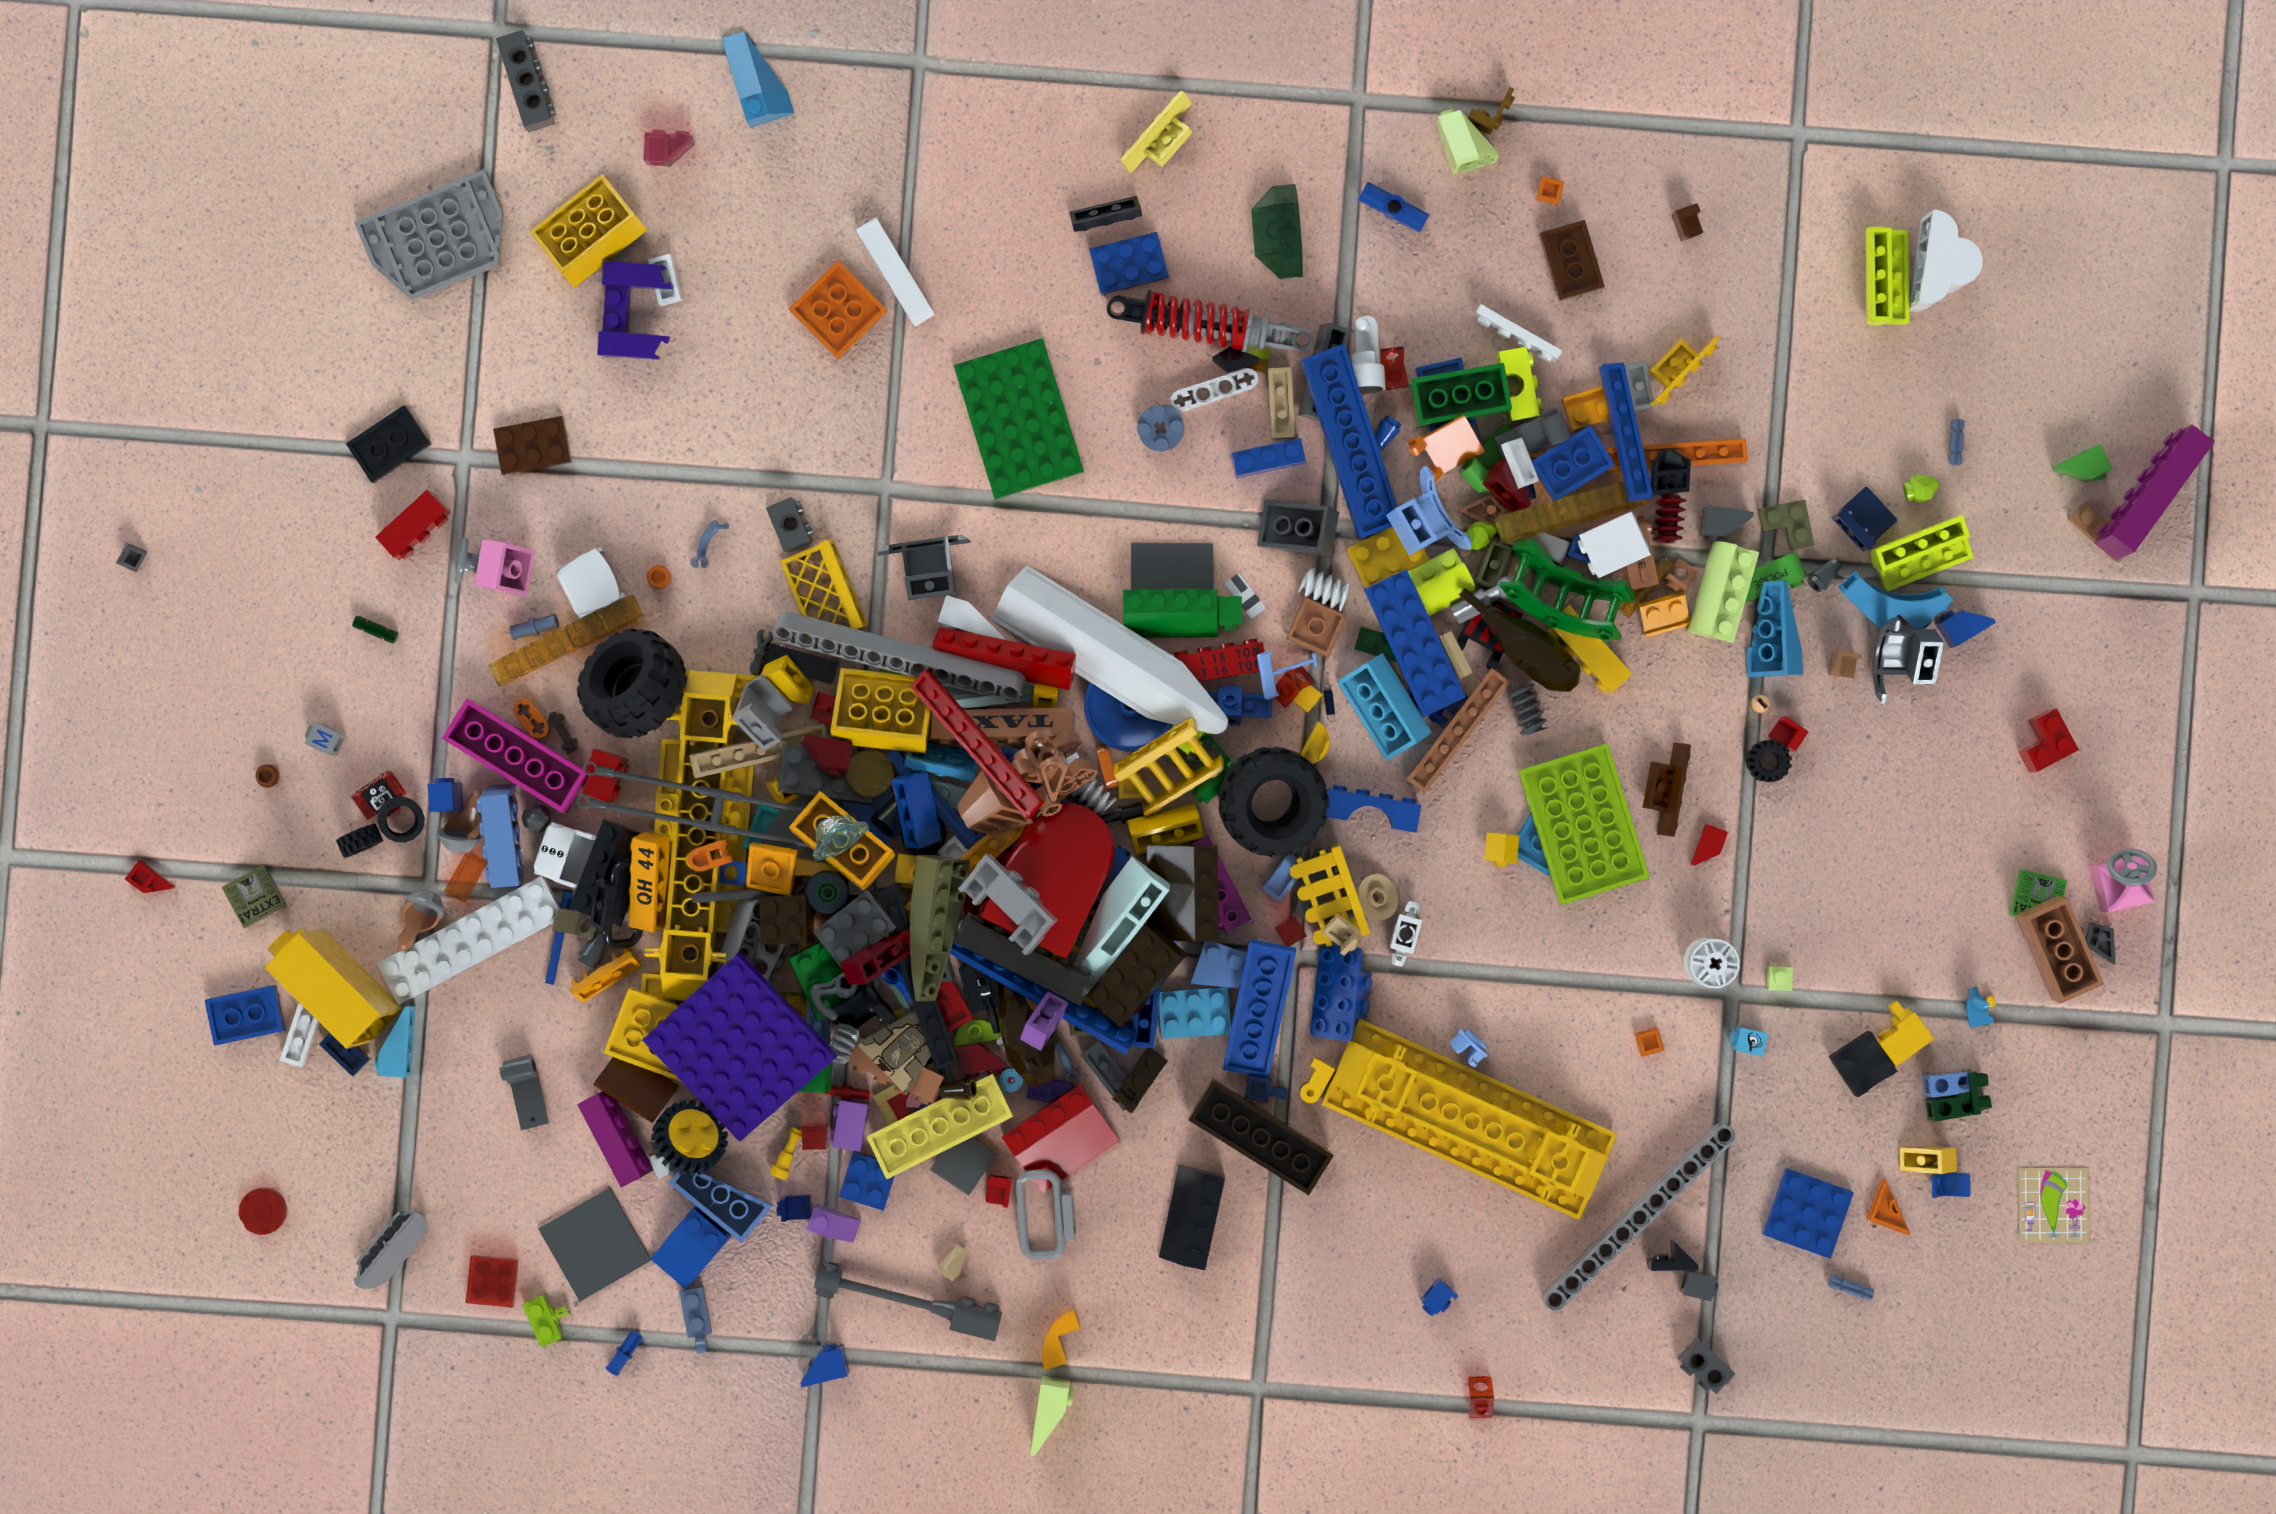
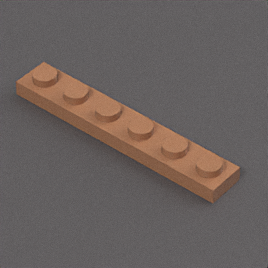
M1490 668L1406 780L1425 794L1509 685L1510 681L1493 668Z

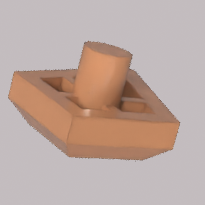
M1491 494L1459 509V512L1478 522L1492 525L1507 511Z

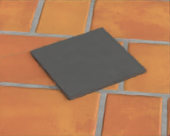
M1131 543V590L1213 589V544Z
M611 1188L604 1190L538 1229L579 1301L586 1299L651 1261L650 1256Z

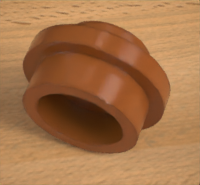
M264 764L257 769L255 777L260 786L270 788L278 783L280 773L274 765Z

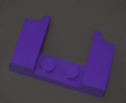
M603 261L602 285H605L603 329L598 334L597 355L612 358L659 360L661 358L655 352L661 341L668 344L670 337L628 333L631 288L673 290L672 282L665 283L661 274V270L667 269L666 266Z

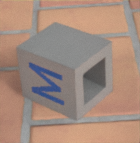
M314 722L313 726L310 725L305 733V738H307L305 744L328 755L337 756L346 734L322 723Z

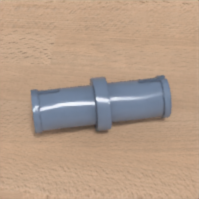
M552 614L539 619L530 618L528 622L511 625L509 630L513 640L530 635L535 637L539 636L541 632L558 629L559 621L556 614Z

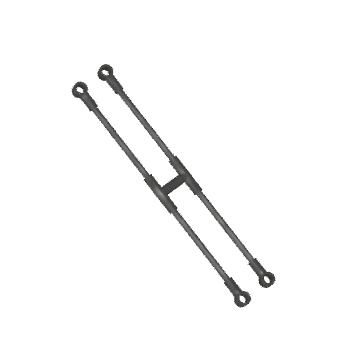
M587 762L583 766V771L588 776L620 777L697 792L699 795L714 797L715 800L710 821L696 818L692 820L609 804L608 801L596 800L587 795H580L577 798L576 803L579 808L586 809L589 807L605 811L609 809L692 825L693 828L730 835L739 834L810 848L802 840L739 829L733 825L720 823L724 800L740 803L744 801L795 812H802L806 807L744 796L742 793L702 785L697 787L615 771L614 768L599 766L594 762ZM587 765H594L595 771L593 773H587ZM586 797L588 804L581 806L579 804L580 798ZM847 812L848 814L852 815L855 820H857L856 815L854 813Z

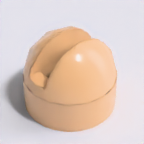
M1756 695L1751 700V708L1756 713H1765L1771 706L1770 699L1766 695ZM1759 698H1760V699L1762 700V702L1766 705V708H1765V709H1764L1763 706L1757 701Z

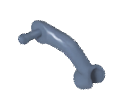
M717 520L711 521L700 538L696 556L692 557L690 561L693 568H698L699 559L702 568L708 566L709 561L705 557L707 546L719 529H729V524H719Z
M1060 1039L1056 1044V1052L1066 1071V1081L1069 1082L1070 1074L1077 1075V1081H1079L1080 1072L1078 1069L1073 1068L1064 1044Z

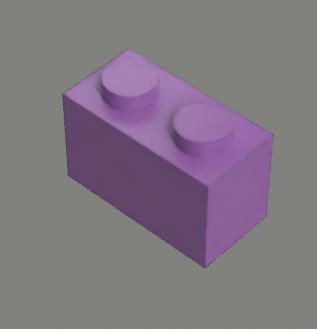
M841 1099L839 1104L835 1103L833 1117L837 1118L836 1126L831 1127L829 1140L833 1141L832 1147L859 1152L862 1150L870 1103Z

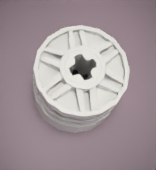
M1700 938L1686 949L1683 957V967L1687 976L1693 982L1709 988H1722L1729 985L1736 978L1740 969V959L1736 950L1728 942L1716 938ZM1711 958L1718 960L1715 963L1717 966L1716 968L1709 967V965L1712 963L1710 960Z

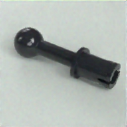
M1141 802L1124 807L1117 806L1118 811L1101 815L1100 817L1106 824L1118 820L1125 824L1127 820L1143 817V807Z

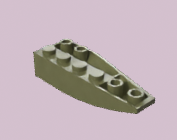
M917 855L910 910V958L916 1001H936L965 905L966 892H960L958 888L968 878L970 860L937 855Z

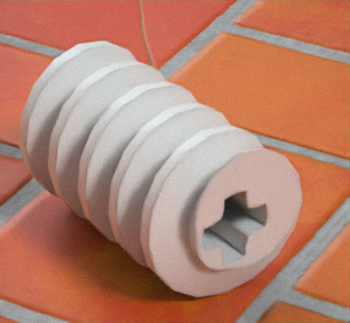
M1312 567L1306 572L1297 593L1304 588L1306 597L1313 592V600L1316 601L1322 596V604L1331 600V608L1340 604L1339 611H1341L1349 594L1350 584L1347 582L1341 587V579L1339 578L1332 583V575L1323 579L1324 572L1320 571L1315 575V568Z
M1094 778L1074 790L1071 796L1081 795L1078 801L1079 804L1087 801V808H1094L1093 811L1102 815L1117 799L1114 798L1109 801L1108 798L1111 793L1108 791L1102 794L1104 786L1095 787L1097 779Z

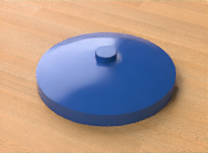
M1091 682L1087 687L1084 698V712L1087 723L1094 735L1111 748L1125 752H1135L1173 727V724L1146 718Z

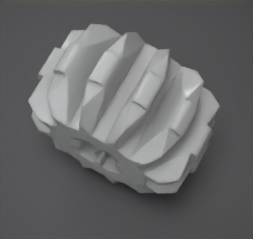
M844 1023L837 1025L829 1044L838 1054L836 1059L833 1060L834 1062L846 1064L849 1061L860 1035L859 1030L854 1028V1026Z

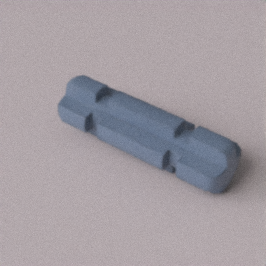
M1953 419L1951 421L1950 430H1952V433H1950L1949 452L1951 454L1949 455L1948 462L1950 465H1961L1963 463L1961 452H1963L1964 433L1962 430L1965 429V421L1962 419Z
M1833 1274L1828 1279L1827 1285L1830 1288L1836 1290L1839 1288L1842 1292L1856 1297L1860 1296V1298L1871 1301L1873 1298L1874 1289L1844 1278L1841 1279Z

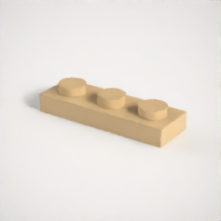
M1291 367L1268 368L1271 439L1295 438Z

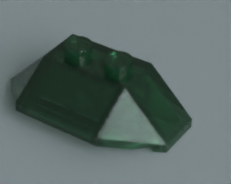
M1296 184L1272 186L1251 209L1255 257L1274 273L1278 279L1303 278L1302 239Z

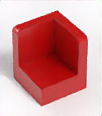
M1782 716L1768 736L1772 740L1783 743L1784 747L1789 749L1790 752H1794L1798 749L1808 731L1788 717Z
M989 1174L985 1201L1008 1208L1013 1177Z

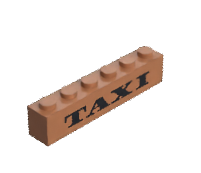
M1072 708L964 710L995 746L998 743L1019 746L1022 742H1025L1027 736L1035 731L1050 729L1054 736L1052 739L1061 731L1075 733V713ZM932 712L931 738L934 743L940 747H951L952 744H960Z

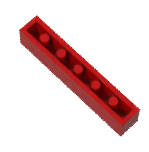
M944 627L938 628L933 641L934 650L1018 671L1024 675L1026 682L1070 690L1075 676L1076 654Z

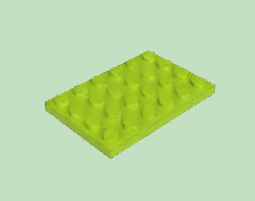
M1608 743L1518 770L1559 905L1650 878Z

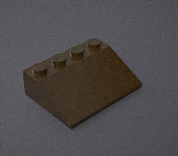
M1218 844L1147 845V867L1170 883L1169 892L1149 916L1148 924L1154 923L1172 941H1219Z

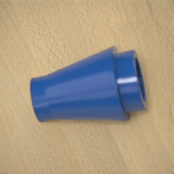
M1388 415L1380 419L1375 433V439L1381 451L1401 431L1399 428L1402 424Z

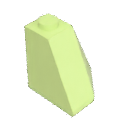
M1449 109L1440 113L1436 120V125L1452 175L1497 162L1499 158L1498 152L1461 110L1454 112L1453 109Z

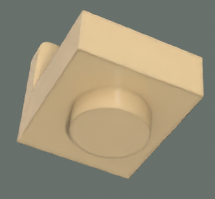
M1338 913L1323 928L1322 933L1341 947L1340 953L1343 956L1349 950H1355L1360 942V929Z

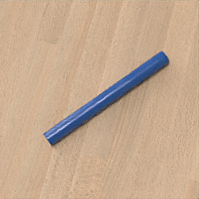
M563 892L561 908L570 909L569 906L573 892ZM555 931L545 980L546 984L554 985L565 934L563 932Z

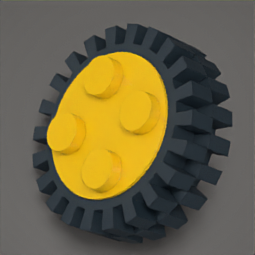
M682 1100L679 1104L677 1102L672 1104L657 1119L652 1129L654 1132L651 1135V1140H655L652 1144L653 1150L659 1149L655 1154L656 1157L660 1158L663 1156L665 1159L662 1161V1164L664 1166L668 1163L672 1165L669 1169L670 1171L674 1172L677 1168L680 1169L679 1175L684 1176L688 1172V1176H694L696 1173L701 1175L705 1171L708 1172L724 1155L725 1148L728 1145V1141L725 1140L728 1137V1132H722L725 1126L722 1123L719 1124V1120L715 1116L713 1117L709 1110H704L705 1105L702 1102L698 1106H696L695 1100H691L688 1104L686 1100Z

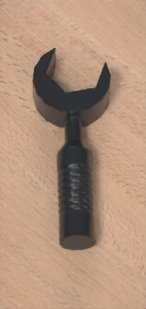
M986 977L978 979L979 991L982 1000H986V1011L993 1033H1000L996 1008L990 1000L992 994Z

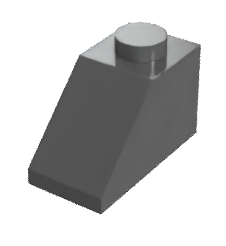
M1706 506L1702 511L1699 536L1706 537V541L1710 542L1720 541V539L1726 538L1754 516V512Z

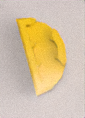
M1317 721L1300 753L1312 764L1322 760L1328 753L1330 746L1329 733L1326 727L1319 721Z

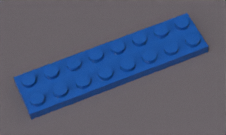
M1345 344L1300 359L1357 538L1361 539L1392 527L1386 515L1397 508V504Z

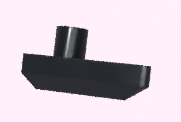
M1231 346L1212 357V361L1226 372L1260 362L1259 357L1242 352V350L1233 349Z

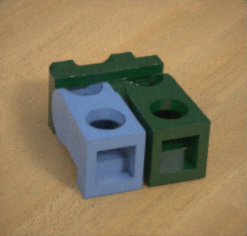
M1965 1070L1922 1075L1924 1095L1931 1097L1925 1098L1928 1120L1936 1122L1979 1115L1981 1111L1992 1108L1990 1095L1979 1096L1978 1087H1985L1989 1084L1986 1073Z

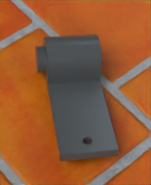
M1556 407L1547 409L1542 412V416L1494 436L1502 459L1506 457L1501 445L1521 437L1528 453L1547 444L1556 445L1570 439L1571 434L1562 410H1556Z
M530 1054L504 1061L503 1067L499 1068L500 1075L503 1081L506 1080L511 1085L521 1130L548 1124L549 1119L533 1056Z

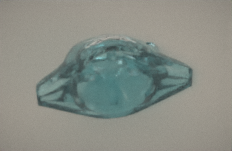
M849 815L826 818L816 829L817 844L813 852L814 860L817 862L846 851L869 830L868 824L866 822H855Z

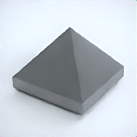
M126 542L116 564L137 572L147 551Z

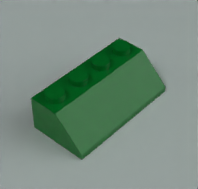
M1217 589L1123 590V624L1143 638L1218 637Z

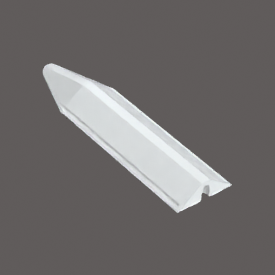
M1026 565L1004 590L992 618L994 622L1033 646L1076 654L1075 673L1146 718L1179 725L1193 717L1197 722V730L1221 734L1227 729L1228 719L1183 662L1030 566Z

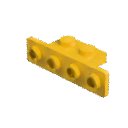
M1718 335L1715 336L1699 353L1695 352L1680 338L1648 372L1665 388L1650 405L1654 407L1658 403L1661 405L1665 404L1672 396L1670 391L1674 387L1679 389L1687 381L1685 375L1689 371L1694 373L1703 364L1700 359L1704 355L1709 357L1718 348L1716 343L1720 340V337Z

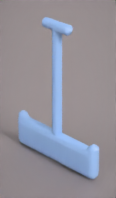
M1269 650L1258 654L1257 660L1264 699L1269 700L1279 696V693L1276 691L1274 675L1312 662L1313 666L1317 667L1316 653H1311V659L1275 671L1272 669L1270 657L1272 651Z

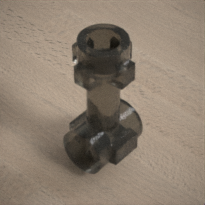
M553 711L549 713L547 724L549 727L556 728L564 743L561 745L562 750L570 754L580 748L578 745L579 741L577 737L572 739L564 725L566 717L564 714Z

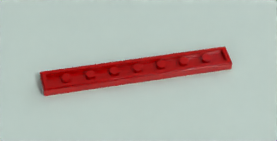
M923 670L911 685L913 691L1024 818L1031 819L1045 801L929 670Z

